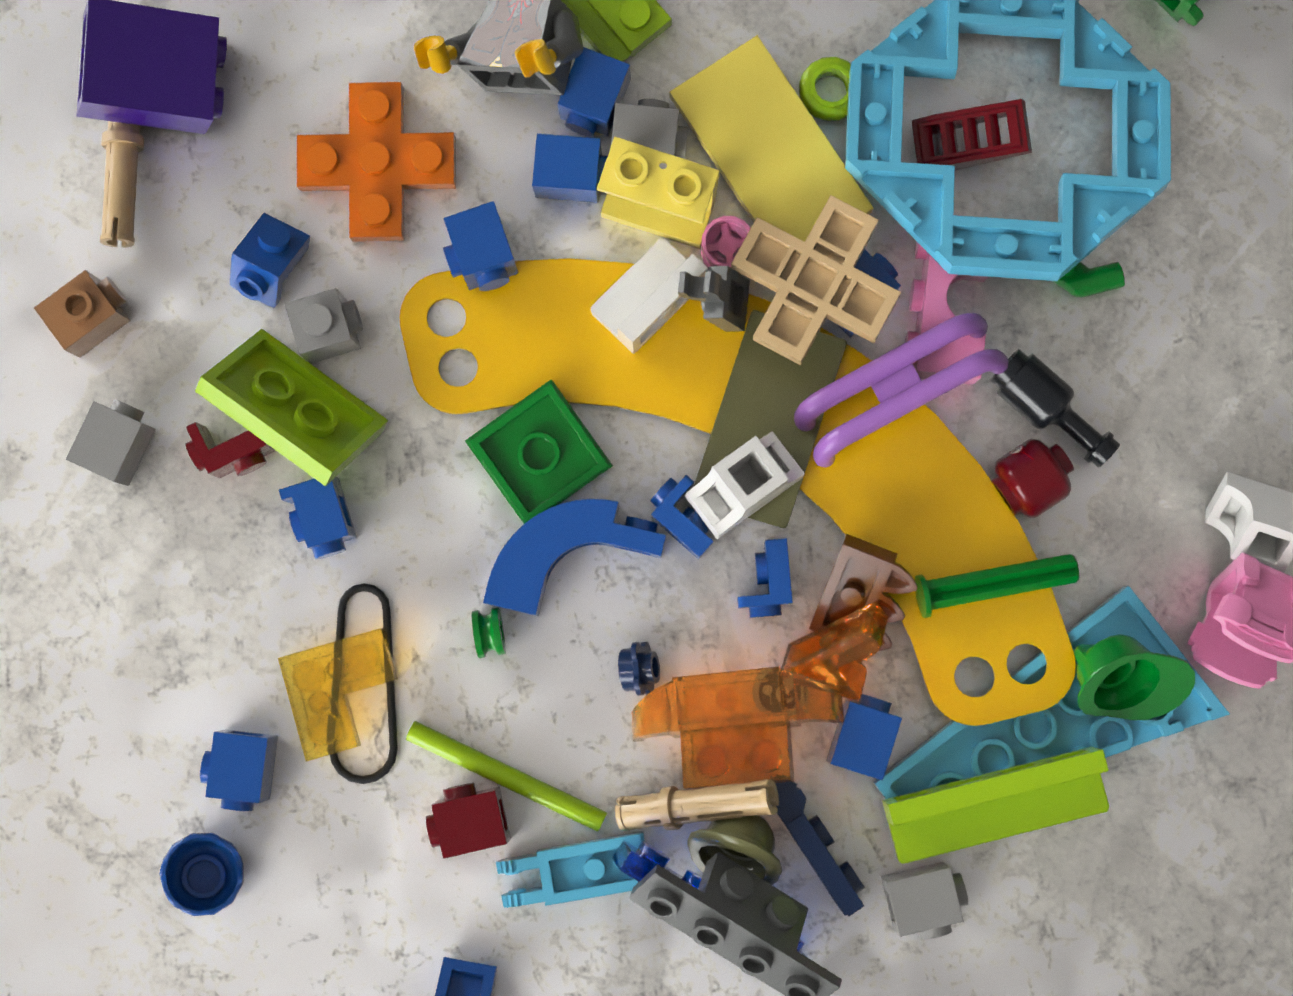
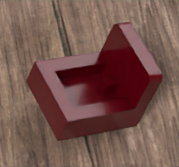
M197 422L186 426L191 441L185 443L192 462L200 472L206 469L208 474L218 478H222L236 471L237 476L249 474L267 463L264 456L276 451L249 430L216 446L206 426Z

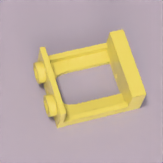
M614 136L597 186L598 191L607 193L600 212L601 217L700 249L702 235L709 223L716 202L720 170ZM661 163H665L667 167L665 169H661L659 165Z

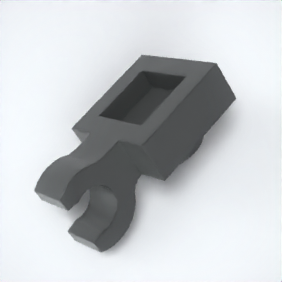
M709 266L708 271H705V277H697L688 272H680L678 295L683 298L701 301L704 312L703 318L726 332L745 331L749 279L729 266Z

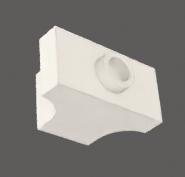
M772 431L761 439H758L757 436L753 437L712 466L709 474L686 492L685 498L715 538L719 539L801 480L805 473Z
M1227 471L1205 510V523L1218 529L1227 538L1230 544V559L1235 560L1241 553H1246L1257 558L1259 562L1284 573L1293 559V493Z

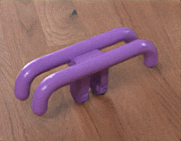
M965 313L950 318L808 396L800 403L794 413L795 425L801 431L812 430L819 415L870 386L880 402L879 405L843 423L823 436L813 450V458L816 464L824 468L830 467L835 461V455L845 447L976 376L989 371L994 374L1005 372L1008 368V358L998 349H986L976 352L923 381L913 366L914 362L967 335L973 338L983 337L988 330L986 320L977 313Z

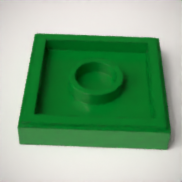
M552 379L465 440L524 524L537 514L559 505L613 466Z

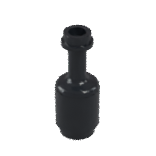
M1020 349L1016 350L1008 358L1007 370L1001 374H994L990 381L999 388L997 394L1038 429H1044L1050 424H1056L1088 452L1084 457L1088 463L1092 462L1098 468L1101 467L1120 446L1110 431L1101 435L1073 411L1070 406L1074 396L1071 386L1033 353L1027 356Z

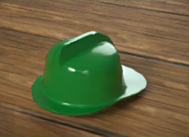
M1127 635L1109 636L1096 644H1080L1074 650V655L1078 662L1077 680L1081 687L1078 694V707L1088 715L1109 716L1128 720H1149L1165 715L1179 707L1189 697L1195 685V671L1186 660L1171 655L1150 652L1135 638Z

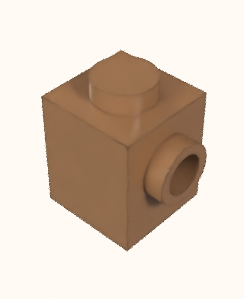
M87 270L81 272L34 307V310L62 348L79 358L131 321L121 308L127 300L109 277L100 280Z

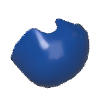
M191 833L171 846L163 858L159 875L164 893L168 901L175 908L191 916L215 915L234 902L244 882V866L237 848L228 840L215 833Z

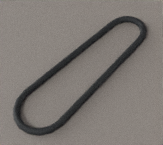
M363 583L354 585L346 590L338 606L329 754L331 763L339 775L350 782L366 784L376 782L388 774L395 763L398 746L389 600L384 592L375 585ZM363 591L371 592L377 596L383 610L390 746L388 760L384 766L374 774L366 776L355 775L347 771L340 763L337 754L345 611L351 596Z

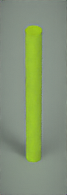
M417 721L413 722L406 736L407 741L597 832L606 817L607 812Z

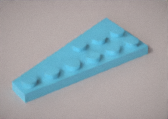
M1129 586L1122 587L1067 630L1073 651L1080 644H1096L1109 636L1123 634L1135 638L1150 652L1175 656L1189 663ZM1042 651L1013 672L1011 677L1022 684H1033L1043 677L1047 665ZM1075 658L1076 669L1073 683L1067 694L1054 706L1040 712L981 726L964 725L952 720L886 771L883 781L876 779L873 783L884 798L888 799L1087 747L1103 749L1105 758L1130 750L1131 747L1160 737H1167L1184 731L1185 728L1208 720H1215L1230 713L1193 668L1195 671V685L1191 694L1179 707L1165 715L1149 720H1128L1085 714L1078 707V694L1081 687L1077 680L1078 662Z

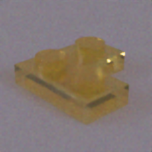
M384 628L278 658L306 762L361 746L347 694L398 680Z

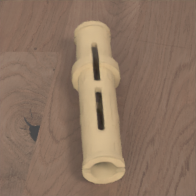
M108 121V131L102 133L101 145L106 149L100 243L106 246L117 247L118 240L122 241L123 248L132 247L135 243L134 219L138 153L144 150V138L139 134L140 125Z
M772 779L750 783L701 787L690 790H679L675 786H669L660 789L659 793L618 797L616 800L618 805H615V817L618 827L622 831L655 826H664L666 830H678L683 824L692 822H707L755 815H775L778 811L776 806L779 805L777 787Z

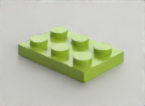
M263 329L259 330L203 374L195 389L196 393L324 486H327L382 434L388 422V419Z

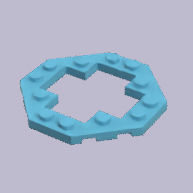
M934 0L925 8L921 6L892 29L889 37L873 50L869 51L867 49L851 62L848 88L845 169L948 274L1058 281L1161 194L1171 181L1170 82L1155 68L1149 71L1130 52L1132 46L1103 18L1097 21L1078 3L1079 0ZM959 33L1060 39V86L1112 90V176L1063 173L1058 182V222L954 215L955 166L901 162L904 76L955 79L958 69Z

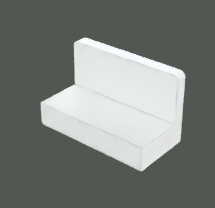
M661 238L591 306V313L632 354H635L689 300L678 295L680 272H688L693 276L705 277V271H708V267L693 253L686 259L665 238Z

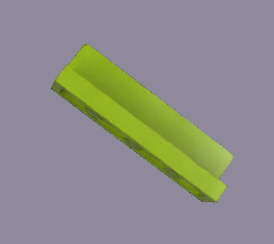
M1087 747L882 800L898 861L905 864L1107 812L1109 810V803L1101 773L1107 772L1109 769L1103 749Z

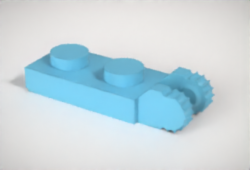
M643 831L538 849L537 854H527L496 861L498 874L513 875L537 868L540 871L542 887L518 888L508 891V893L501 895L504 908L545 902V906L628 892L632 891L633 887L650 872Z

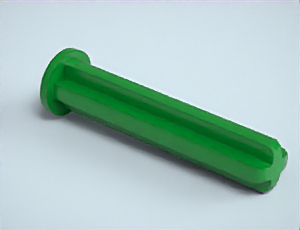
M1069 554L927 581L922 574L916 575L915 582L918 588L915 594L922 617L928 618L931 617L932 610L1076 583L1079 581L1080 574L1075 556Z

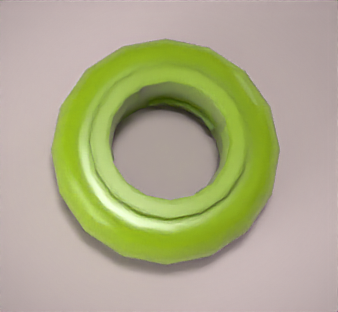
M822 57L812 62L802 73L799 82V97L809 113L815 118L824 121H838L847 117L849 71L851 63L838 57ZM833 76L844 83L846 94L838 101L829 102L823 100L818 95L815 84L824 77Z

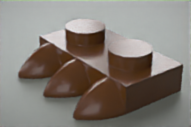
M846 534L809 629L866 651L890 649L893 645L891 639L876 622H897L904 620L905 614L899 604L887 593H910L916 591L918 585L912 575L902 565L895 562L897 553Z

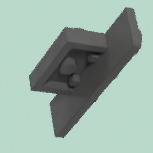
M717 852L707 861L698 889L660 865H657L631 891L630 900L646 909L652 916L664 920L693 938L697 944L709 948L738 966L744 973L756 977L785 996H830L841 986V978L797 951L808 908L720 852Z

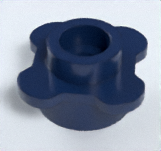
M633 642L631 648L622 649L619 653L618 672L624 691H635L638 696L644 694L651 695L654 692V684L659 682V659L657 653L651 651L648 642H641V645L639 642Z

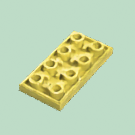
M758 35L669 92L670 99L676 108L679 109V112L717 169L720 170L719 172L753 223L758 217L805 242L830 195L867 214L873 211V206L853 176L845 169L844 163Z

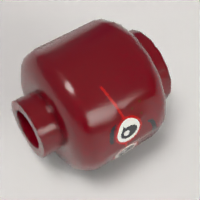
M1029 439L997 460L994 468L996 477L991 482L1014 516L1021 512L1029 518H1036L1069 496L1071 482L1067 474L1074 471V466L1058 444L1048 448L1040 440Z

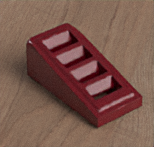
M1023 99L939 113L912 120L917 163L951 165L955 166V171L1032 153L1026 105ZM1007 117L1010 143L1007 144L1001 143L998 119ZM985 122L988 147L985 148L980 146L978 124ZM963 127L966 151L959 152L956 129ZM938 133H941L944 155H940Z

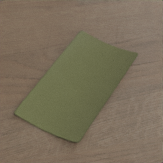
M753 310L694 486L709 474L712 466L755 436L761 439L772 431L805 473L824 412L816 418L815 427L810 431H801L797 428L794 422V413L800 403L808 396L835 381L847 341L819 332L802 364L799 365L753 341V335L765 315L762 312ZM803 478L748 518L780 528H786Z

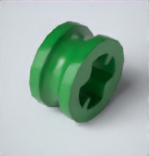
M499 607L492 608L488 615H482L479 610L472 611V629L478 658L486 657V654L491 650L496 651L498 655L506 654L504 628Z

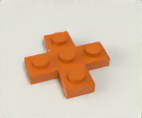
M401 82L349 83V134L297 135V187L300 191H349V238L352 242L405 241L404 190L456 189V137L454 132L404 133V87Z

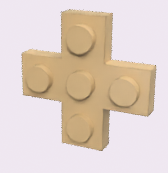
M830 195L805 242L757 217L731 263L733 270L777 292L753 335V341L799 365L805 359L826 319L875 343L901 295L900 291L855 268L877 228L879 220Z

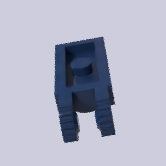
M778 775L777 778L772 777L778 791L779 805L776 807L779 818L844 916H851L864 907V904L857 895V893L865 889L864 885L848 861L838 866L827 847L835 843V841L817 815L810 820L805 816L806 796L797 787L798 784L793 782V779L790 777H785V775L783 777Z

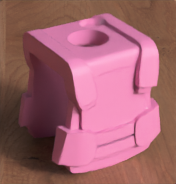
M1241 553L1210 584L1206 598V616L1202 623L1198 621L1187 644L1192 646L1193 659L1213 673L1235 683L1260 689L1266 682H1272L1277 679V661L1284 663L1293 662V577L1259 562L1253 556Z

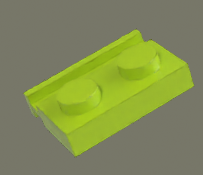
M561 0L578 17L580 33L595 51L625 62L629 57H634L672 25V18L656 0Z

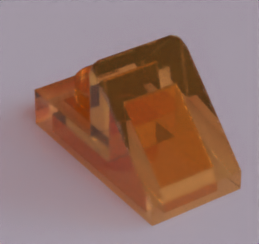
M875 601L789 643L779 675L787 683L848 699H860L867 675V669L862 662L871 658L881 648L888 616Z

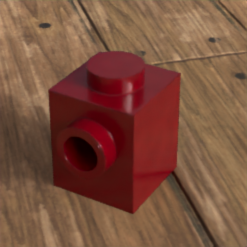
M473 782L443 789L444 799L431 805L433 814L426 816V827L431 846L433 848L441 847L443 859L505 845L511 840L500 786L476 792Z

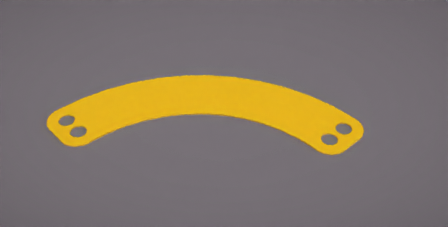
M572 258L515 261L518 274L510 276V281L506 285L490 291H480L479 287L469 290L463 275L453 278L451 271L439 272L419 280L408 291L402 302L400 328L414 386L426 403L441 412L449 414H467L516 405L552 379L568 403L613 406L656 415L711 434L745 331L726 332L703 318L704 312L701 301L689 299L635 354H632L592 315L591 306L634 265L633 263ZM751 294L748 295L745 330L751 312L757 310L765 314L771 304L770 301ZM445 299L458 302L466 313V322L462 330L448 337L435 334L430 329L427 321L430 308L436 302ZM821 328L819 331L821 333L835 336L823 328ZM847 344L835 381L872 360ZM454 349L467 350L477 360V374L470 383L464 386L456 387L447 384L439 373V364L442 357ZM870 386L824 412L799 490L830 516L845 535L849 534L897 553L895 562L902 565L912 575L914 580L916 575L921 574L927 581L1038 560L1020 523L982 466L940 418L925 404L845 447L835 455L834 463L826 468L818 466L813 458V450L819 440L836 427L879 405L880 402ZM1052 588L932 610L931 617L923 618L920 613L915 591L904 594L888 593L899 604L905 614L904 620L901 621L912 642L930 698L939 711L949 719L970 726L991 724L1046 710L1057 704L1069 691L1075 676V655ZM1018 645H1033L1039 648L1045 656L1046 671L1043 677L1033 684L1019 683L1008 672V655ZM968 657L982 658L993 669V686L983 696H967L958 689L955 683L954 674L956 667L962 660Z

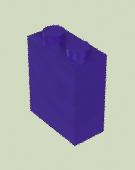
M87 0L82 23L76 117L205 134L213 119L221 118L224 103L223 87L215 86L216 68L223 69L227 52V38L218 36L219 17L112 0Z

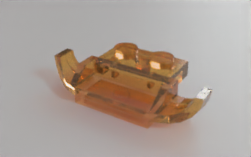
M779 667L672 677V681L646 695L631 712L633 742H641L646 738L667 735L681 739L683 788L686 790L735 783H750L764 779H772L775 783L794 782L790 727H800L801 723L844 722L841 694L803 674Z

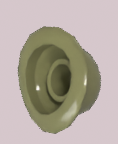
M755 815L711 821L707 829L691 832L687 841L691 858L702 873L707 861L717 852L725 855L771 885L778 882L782 873L780 860L773 854L775 848L773 831L768 822L761 816Z

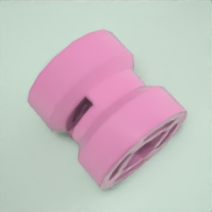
M722 216L708 224L702 235L701 259L703 264L708 268L709 266L731 267L733 259L751 229L744 220L735 216Z

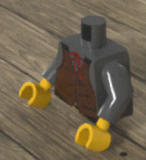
M489 0L480 19L467 33L447 39L446 41H444L443 37L436 35L422 38L414 44V51L420 68L427 69L431 67L434 72L444 74L451 69L452 65H457L485 91L564 95L572 60L582 54L583 43L578 17L561 0Z

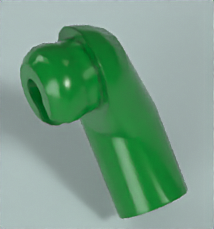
M1079 262L1061 279L1052 282L1074 297L1083 298L1122 288L1125 285V278L1119 262L1091 269L1082 262Z

